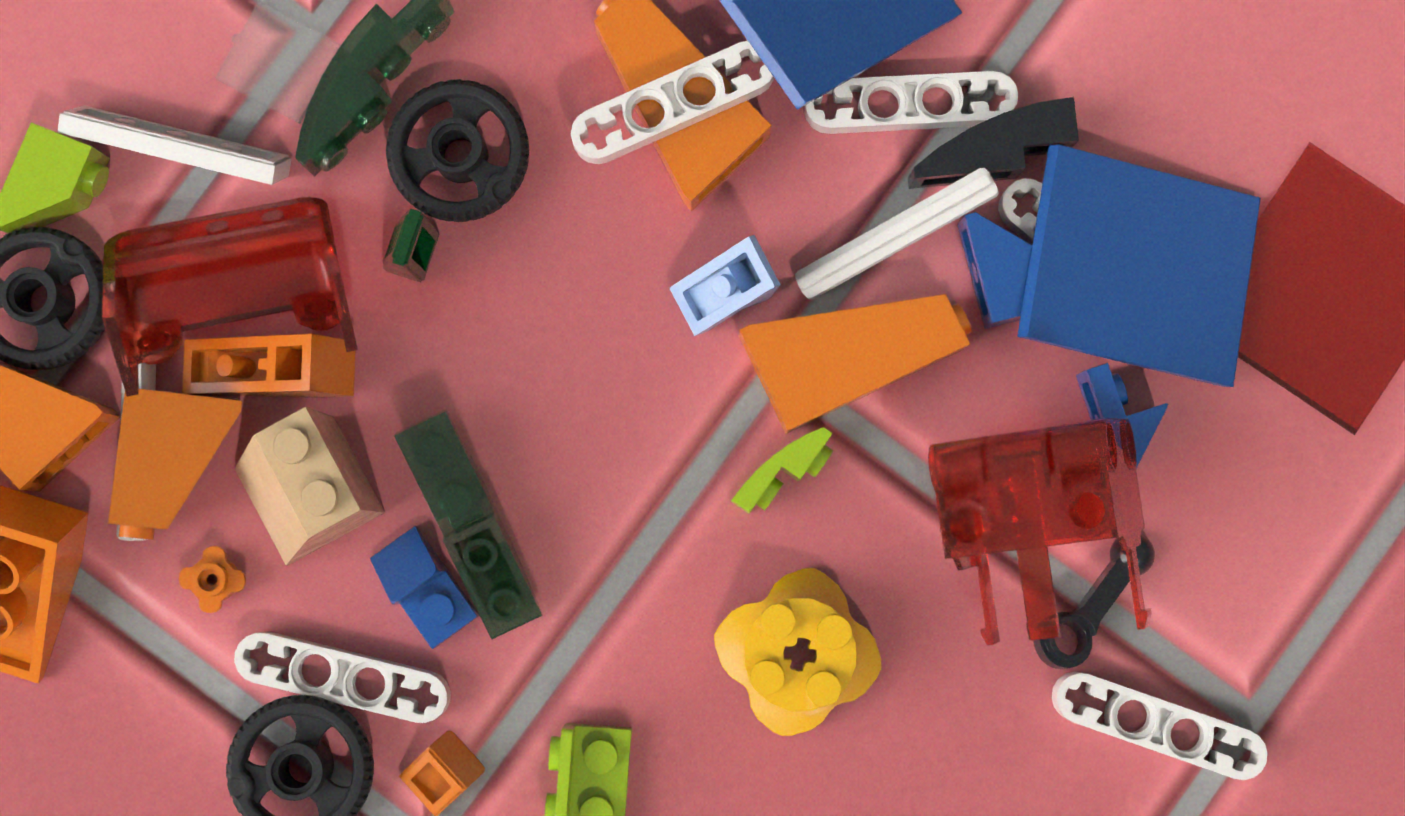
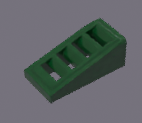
M410 208L400 218L399 222L395 225L383 260V269L387 272L420 283L425 279L440 235L422 212Z

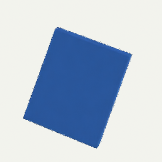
M719 0L797 110L962 14L954 0Z
M1059 144L1049 145L1017 337L1221 387H1234L1261 198Z

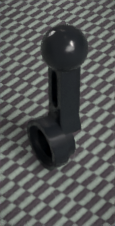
M1134 532L1125 533L1116 538L1110 548L1111 561L1078 606L1072 612H1058L1049 615L1038 624L1034 633V647L1039 658L1045 664L1055 669H1068L1082 664L1088 658L1092 649V636L1097 634L1100 622L1132 577L1146 573L1153 565L1155 551L1148 538ZM1061 624L1069 626L1077 636V648L1072 655L1061 652L1055 643V632Z

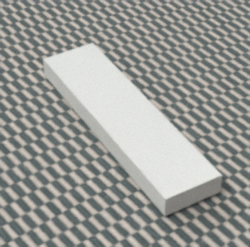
M85 105L60 113L58 133L270 185L289 177L292 158H289V155Z

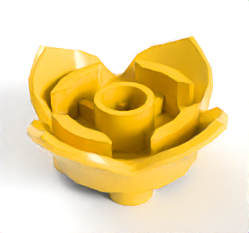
M804 568L784 575L773 585L764 600L757 603L744 604L731 611L714 634L715 647L722 667L730 677L747 689L750 706L757 719L772 732L781 736H793L818 726L835 706L854 701L865 694L877 679L882 668L881 656L875 638L867 628L855 622L851 617L847 599L839 585L816 568ZM798 638H806L809 640L807 648L815 649L813 661H804L801 669L790 667L792 659L784 658L785 646H795Z

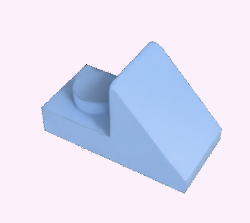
M752 235L669 288L694 336L711 330L747 307L767 301L781 284L755 235Z

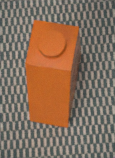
M0 362V469L19 490L40 492L121 416L111 407Z
M125 387L108 524L120 525L119 537L154 540L155 529L167 530L241 413L242 401Z

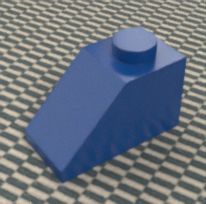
M976 212L964 215L957 226L984 328L988 329L1020 321L1032 245Z

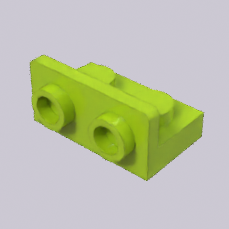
M566 723L562 727L561 737L552 736L548 768L551 771H558L557 793H547L544 816H626L632 728Z

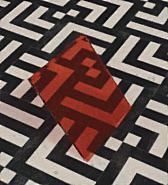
M1309 142L1257 220L1238 358L1355 435L1405 360V205Z

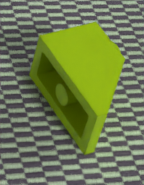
M31 122L0 192V231L8 234L23 228L45 227L88 209L93 197H98L107 184L109 177L107 165L110 158L92 146Z

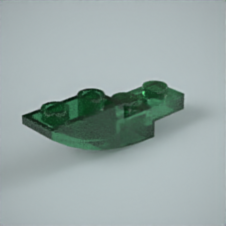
M411 0L393 18L376 4L344 40L321 76L310 100L300 130L295 158L314 177L322 169L327 172L336 167L348 153L346 146L361 131L367 134L385 119L388 113L386 107L392 100L379 84L386 78L389 81L397 78L409 66L412 60L410 55L425 40L428 43L433 42L446 31L451 22L449 17L454 13L449 0Z
M447 409L396 432L394 437L443 534L445 547L491 640L543 616L504 523Z

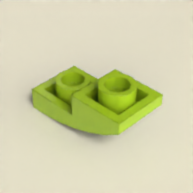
M822 427L788 444L754 472L736 493L731 502L748 514L755 505L765 511L784 484L775 478L780 469L796 481L801 480L806 472L815 478L834 451L825 445L833 433Z

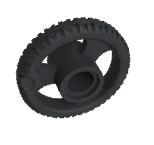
M461 79L447 80L446 82L440 81L431 84L427 88L424 87L401 106L400 111L396 113L392 121L391 128H389L386 159L390 175L397 189L416 209L439 220L467 222L494 213L515 195L527 172L529 140L519 113L502 94L479 82L463 81ZM449 102L453 109V118L444 119L431 129L427 138L426 148L421 149L408 146L409 135L419 118L431 108ZM488 111L493 112L500 119L507 131L510 145L507 166H495L488 162L487 146L476 128L479 119ZM459 139L471 142V152L466 159L460 162L445 160V150L451 142ZM439 171L443 177L455 183L474 181L478 190V198L460 202L446 201L430 195L420 187V184L425 176Z
M23 228L0 238V268L17 253L31 248H50L51 258L44 271L34 267H25L11 273L5 281L0 278V308H4L13 319L35 326L38 332V343L35 350H26L13 345L0 334V360L23 369H54L74 362L75 359L82 357L101 337L100 334L104 332L109 320L108 315L111 313V283L100 258L87 244L77 237L53 228ZM85 274L89 287V305L82 324L75 333H72L64 326L72 316L76 304L74 291L68 282L78 275ZM45 286L47 290L46 303L41 309L33 312L30 305L31 296L37 288Z
M292 695L276 699L260 707L238 729L227 755V786L230 797L232 796L233 803L242 816H275L260 804L263 796L270 790L280 798L289 801H298L310 797L318 807L319 816H356L366 802L373 782V751L363 727L341 705L316 696ZM291 716L296 725L295 740L276 749L270 756L266 766L250 762L249 756L252 747L263 730L278 719ZM331 727L336 728L343 736L351 752L353 776L349 787L339 786L330 780L334 770V759L329 748L321 742V738ZM293 754L303 755L310 761L312 776L308 783L299 782L291 776L289 761Z

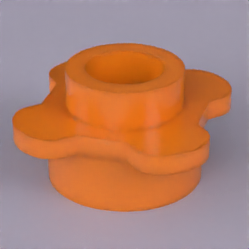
M210 546L203 551L202 559L193 567H185L180 571L178 581L183 589H190L199 599V608L203 612L215 613L222 608L223 600L230 598L235 592H240L244 589L246 576L243 571L237 570L236 566L226 559V552L223 548ZM211 574L217 577V582L214 585L208 583V577Z

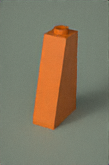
M604 0L596 10L598 17L594 20L597 37L626 92L705 58L651 0ZM720 73L723 77L725 94L734 92L731 88V83ZM704 77L692 78L683 89V94L687 101L699 106L709 103L716 93L713 83ZM643 100L634 107L645 128L656 127L664 118V109L655 100ZM747 100L652 143L683 203L692 211L770 138L772 125Z
M942 294L751 324L740 329L738 336L785 434L964 350L970 345L966 335L972 333V329L959 303L951 305L947 295Z

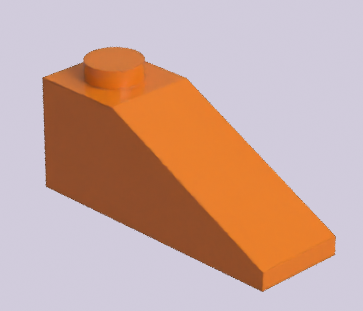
M317 334L185 339L182 394L266 397L354 396L356 341Z

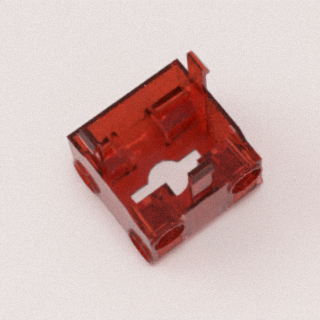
M1104 418L930 445L928 451L929 473L936 495L945 559L953 558L958 571L977 566L985 627L981 628L980 631L987 645H994L1000 642L987 554L1017 550L1029 640L1061 637L1048 546L1118 538L1121 550L1126 551L1137 630L1145 629L1149 626L1152 612L1151 608L1145 609L1136 547L1141 545V529L1145 528L1136 471V446L1132 426L1128 418Z

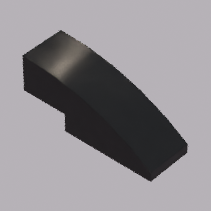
M1074 97L1031 104L1004 112L970 127L939 146L913 167L908 177L909 189L951 185L979 168H985L994 181L1017 179L1026 168L1025 156L1045 155L1048 153L1049 145L1059 144L1072 148L1079 141Z

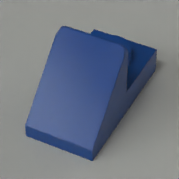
M1108 363L1077 374L1076 378L1111 479L1133 474L1168 407V403L1126 416L1123 405L1128 404V395L1124 382L1118 373H1111Z
M417 526L408 530L370 558L391 603L402 606L431 649L439 646L480 616Z

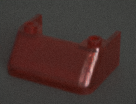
M301 197L131 229L116 234L104 245L102 320L127 397L139 394L138 364L154 365L171 359L175 352L183 345L184 331L293 310L298 324L315 331L329 330L340 324L346 352L358 350L329 208L323 199Z

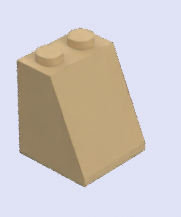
M304 407L254 434L235 467L237 475L286 566L385 513L334 416L308 407Z

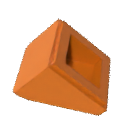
M448 730L415 759L399 777L434 816H438L485 772V767L456 734Z

